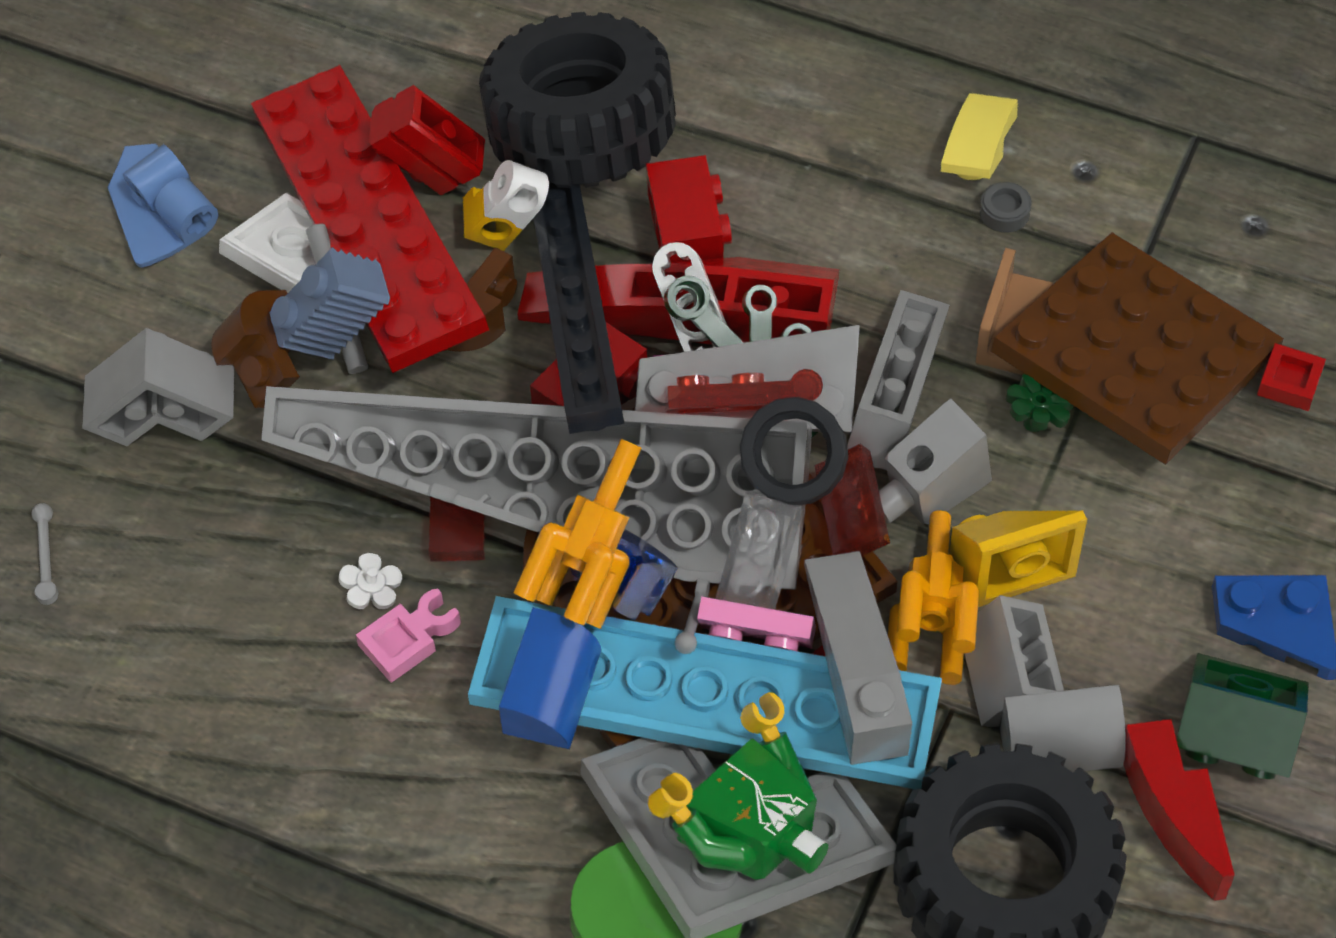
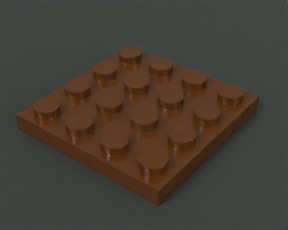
M1111 232L994 337L991 352L1166 465L1268 364L1274 344L1282 345L1284 338Z

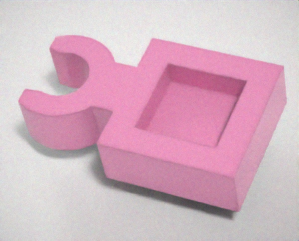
M438 588L432 589L421 597L417 610L410 614L400 603L357 633V643L392 683L436 652L434 640L431 637L433 635L444 636L454 632L461 623L459 611L453 608L445 615H433L432 612L444 603L441 591Z

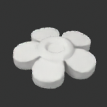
M373 553L361 555L358 561V568L353 565L343 566L338 579L341 586L349 589L346 596L348 604L356 609H364L369 605L371 598L373 605L378 609L391 607L396 600V594L393 589L400 586L402 582V573L399 568L388 565L381 569V558Z

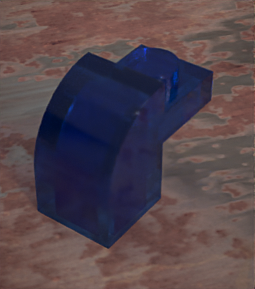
M625 529L616 549L628 555L630 564L615 596L613 605L615 611L635 621L640 612L648 616L652 614L678 568L654 546ZM570 567L572 575L580 578L582 572Z

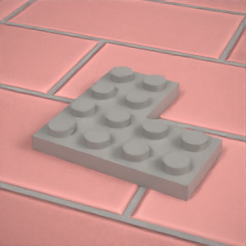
M640 738L581 759L580 775L685 938H705L894 864L896 844L847 776L821 772L808 777L817 799L811 833L828 844L827 854L819 867L808 874L788 859H785L765 879L755 880L740 872L702 866L690 850L677 840L678 835L672 828L674 819L671 816L668 818L657 817L648 808L650 794L661 788V780L672 773L683 775L690 782L694 791L716 771L702 749Z

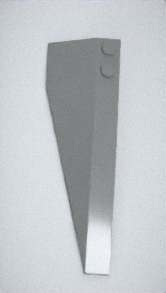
M266 386L262 441L539 533L547 523H556L564 526L577 495L594 501L620 440L624 439L642 447L615 508L616 511L630 517L616 548L628 555L630 563L688 582H697L698 579L710 580V583L782 589H796L806 504L789 506L770 500L752 486L742 468L739 448L743 431L750 420L749 418L622 410L625 424L606 427L598 431L569 434L564 406ZM782 421L773 426L764 437L761 448L762 463L768 473L777 481L790 485L808 482L812 428L808 422Z

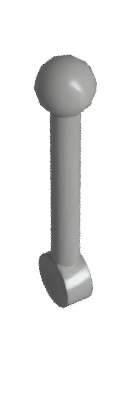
M39 503L32 508L31 512L32 518L37 522L41 581L35 588V595L41 604L50 605L57 600L59 595L56 585L51 581L48 522L52 519L53 510L48 504Z
M697 580L695 597L684 632L675 638V647L682 654H690L697 647V640L694 636L698 625L697 616L701 596L708 597L710 580Z

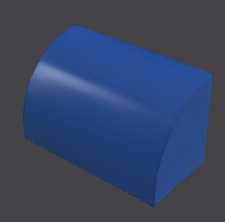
M535 607L532 608L499 705L503 734L570 750L602 651L600 643L589 630L560 614Z

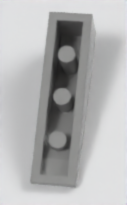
M900 290L857 410L847 445L848 459L861 462L872 468L886 470L884 460L886 455L909 434L949 310V304Z
M860 551L806 559L804 562L850 764L854 765L908 756L912 720L900 672Z

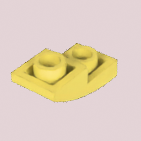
M969 93L949 136L941 162V172L957 174L960 178L966 180L990 179L1003 158L1004 138L1017 118L1018 99Z

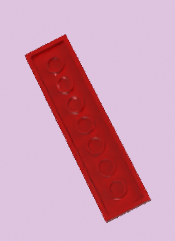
M341 65L325 72H320L311 78L250 103L259 125L312 224L326 225L330 238V249L333 247L337 252L342 250L346 255L350 252L355 257L359 254L363 259L366 257L371 261L376 259L381 264L390 300L389 304H384L383 310H378L376 317L372 316L370 323H366L392 373L489 331L484 313L398 164L388 157L378 155L368 143L371 117Z

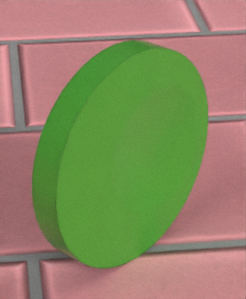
M624 842L612 845L598 853L579 873L573 886L570 905V926L574 938H685ZM742 923L705 938H740Z

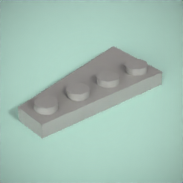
M860 325L639 359L635 411L751 419L758 409L776 399L800 397L818 402L834 415L844 434H850L853 423ZM801 419L783 420V421H794V422H808V421H804V420H801ZM808 422L812 431L821 432L816 426Z

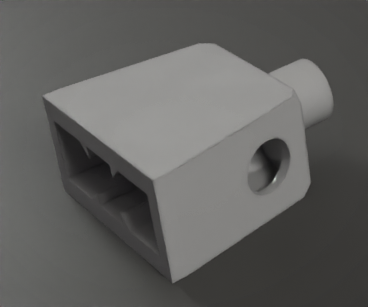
M950 398L888 452L884 460L889 483L869 498V502L876 514L886 524L893 522L908 509L921 523L929 524L932 512L937 510L949 511L992 481L986 434Z

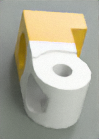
M504 161L496 170L492 181H488L482 189L472 187L463 197L464 238L504 251L544 205L549 188L548 176L544 172L516 162ZM495 221L496 232L483 228L485 224Z

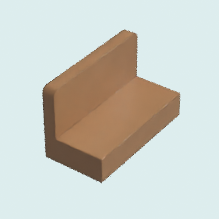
M1005 248L980 325L976 364L1022 375L1024 374L1023 372L991 352L994 337L1047 291L1053 283L1013 273L1016 250Z

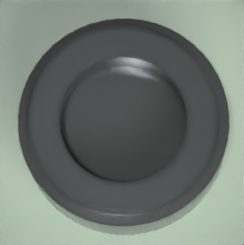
M998 182L992 184L985 189L981 196L980 217L984 224L992 230L1003 233L1017 231L1023 228L1029 221L1032 205L1031 197L1026 189L1016 183Z

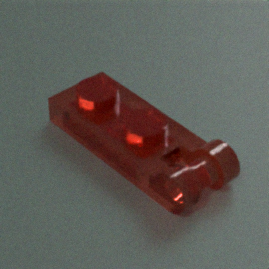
M810 369L799 370L789 381L765 382L763 373L735 374L731 376L732 383L710 384L709 376L706 375L682 376L676 378L677 386H667L664 393L665 413L702 414L757 411L776 399L800 397L815 401L822 392L823 382L819 374Z

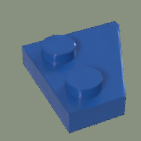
M1235 575L1214 577L1212 594L1217 635L1240 645L1255 646L1263 654L1282 662L1285 661L1287 656L1319 669L1317 676L1325 680L1336 679V643L1326 575Z

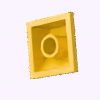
M1083 510L1002 511L989 516L974 515L965 519L959 525L952 527L949 554L953 555L954 560L964 567L963 582L970 581L978 587V607L989 604L999 595L1013 597L1076 577L1087 518Z

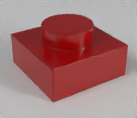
M1275 343L1257 396L1309 411L1326 358Z

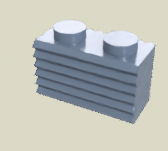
M332 247L315 265L308 266L304 270L301 280L286 296L277 298L272 306L270 317L278 346L334 360L335 353L340 354L341 347L346 348L347 341L352 342L353 335L358 336L359 329H364L365 323H370L371 317H376L377 311H382L384 304H389L390 295L381 264L376 259L373 261L368 257L363 259L359 254L355 257L350 252L346 255L342 250L337 252Z

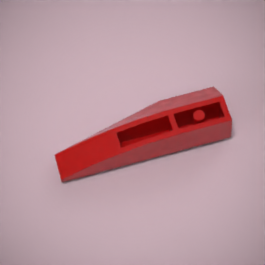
M743 257L702 260L726 324L743 343L749 342V316L743 310L742 298L748 289L760 284L769 286L777 297V305L772 312V338H778L784 328L794 323L805 324L812 332L830 330L840 269ZM691 260L671 262V266L664 270L665 276L673 275L676 279L686 276L685 269L692 266ZM653 263L595 266L605 322L624 334L679 340L654 277ZM542 271L527 273L517 313L518 320L551 324ZM682 290L683 292L677 293L676 301L689 292ZM754 292L751 296L752 306L758 311H765L768 306L766 296L760 292ZM693 303L689 304L685 309H691ZM691 320L683 321L684 326L689 331L700 332ZM793 330L789 333L788 336L797 335L801 333L799 331ZM706 340V341H702V342H696V343L712 344V342H711L710 340Z

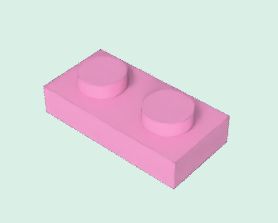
M702 596L697 616L701 628L709 630L708 635L742 641L743 636L765 640V646L798 651V647L812 649L816 629L814 617Z

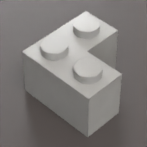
M145 328L85 375L82 429L128 446L156 424H161L203 441L233 419L234 366L217 365L214 357L209 353L169 338L163 333Z

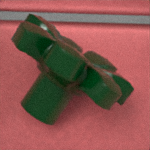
M1022 374L1019 385H1010L1006 394V401L1012 404L1010 409L1011 416L1017 422L1023 421V426L1031 432L1046 430L1049 422L1059 428L1066 426L1070 419L1068 410H1072L1074 407L1067 400L1061 398L1026 374Z

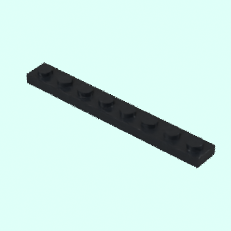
M549 183L546 200L534 217L566 420L569 434L598 431L606 427L625 423L580 184H574L572 188L568 189L557 188L554 183Z

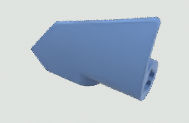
M157 144L125 146L117 168L107 187L136 265L142 268L164 260L202 238L213 228L218 218L216 207L190 181V176L182 163L164 144L160 147Z

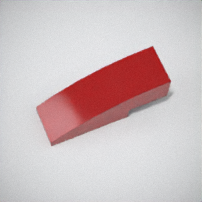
M1172 719L1127 724L1125 726L1126 748L1123 765L1129 784L1145 818L1163 846L1186 874L1214 901L1226 899L1235 874L1208 768L1184 771Z

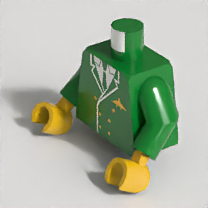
M768 692L759 698L760 707L764 711L766 718L762 717L754 702L749 703L743 708L740 717L743 727L751 733L761 734L763 741L759 743L754 739H750L694 791L686 777L679 773H672L661 780V788L650 794L648 799V808L652 814L660 818L671 816L674 819L672 828L678 835L677 840L690 850L702 866L740 872L755 880L765 879L785 859H788L810 874L819 867L828 851V844L811 833L817 802L815 793L787 733H779L776 726L784 716L783 702L778 695Z

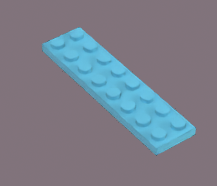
M496 596L468 692L470 705L499 710V705L532 608L551 611L562 616L566 611L565 608ZM608 616L601 629L587 623L582 625L596 637L602 651L578 722L579 726L734 755L750 739H754L759 743L763 741L761 734L751 733L743 727L740 717L743 708L749 703L754 702L758 707L759 713L762 717L766 718L764 711L760 707L759 698L768 692H772L778 695L784 705V716L776 724L779 733H787L803 768L905 788L921 789L942 678L899 670L912 720L908 756L851 765L825 656L700 633L694 634L697 640L696 649L690 654H682L675 647V638L684 630Z

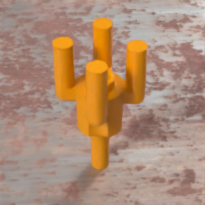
M621 439L594 501L577 495L564 526L556 523H547L542 527L513 592L514 594L532 602L538 600L552 606L568 568L571 567L582 572V575L563 616L581 625L587 623L599 629L602 628L630 564L628 555L616 549L630 517L616 511L615 508L642 447Z
M937 510L932 512L929 518L927 555L914 557L909 563V571L902 577L900 602L890 609L887 635L898 669L900 671H907L909 643L919 639L920 628L927 631H939L943 634L939 678H942V683L957 685L962 681L964 653H970L975 650L979 590L973 582H963L964 567L954 560L953 555L949 554L951 515L946 511Z

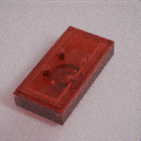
M860 443L848 449L849 457L843 478L830 494L821 498L833 555L860 551L861 556H864L890 544L871 452ZM826 460L814 465L816 476L823 469Z
M430 497V561L485 560L486 515Z

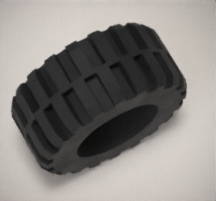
M573 12L569 17L559 18L558 15L544 18V22L537 25L533 23L527 24L520 28L516 36L509 34L497 47V50L493 49L480 74L481 100L489 143L492 146L494 155L501 163L510 160L544 172L548 176L549 183H554L557 188L570 189L574 184H584L585 188L599 186L600 181L611 179L615 182L625 178L628 171L632 169L636 171L641 170L650 162L651 156L657 157L664 149L676 125V109L668 53L664 45L652 32L644 26L639 27L635 21L625 17L618 20L609 13L598 12L597 16H589L585 12Z
M998 743L980 745L979 755L971 757L966 750L950 756L946 771L941 766H934L922 778L921 789L912 790L905 804L903 819L899 823L893 866L894 885L899 887L897 902L904 917H913L911 929L913 934L917 938H1101L1105 932L1108 919H1111L1125 874L1127 855L1122 851L1126 839L1122 822L1117 819L1111 820L1115 806L1106 792L1099 791L1094 794L1092 791L1094 779L1082 768H1077L1074 772L1065 768L1066 758L1051 751L1048 752L1046 758L1032 754L1033 746L1015 743L1014 751H1001L1000 744ZM993 826L1018 828L1038 837L1051 848L1062 866L1063 879L1050 891L1032 898L1008 899L998 897L978 888L964 876L954 860L953 848L965 836L983 828Z

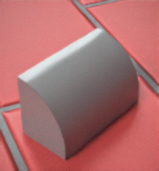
M999 595L978 612L975 650L965 653L981 726L1000 727L1005 697L1064 691L1043 604Z
M1119 685L1005 697L999 728L1004 751H1014L1015 743L1033 746L1032 754L1045 758L1048 752L1051 751L1066 758L1064 767L1072 772L1077 768H1082L1084 771L1123 767L1126 735Z

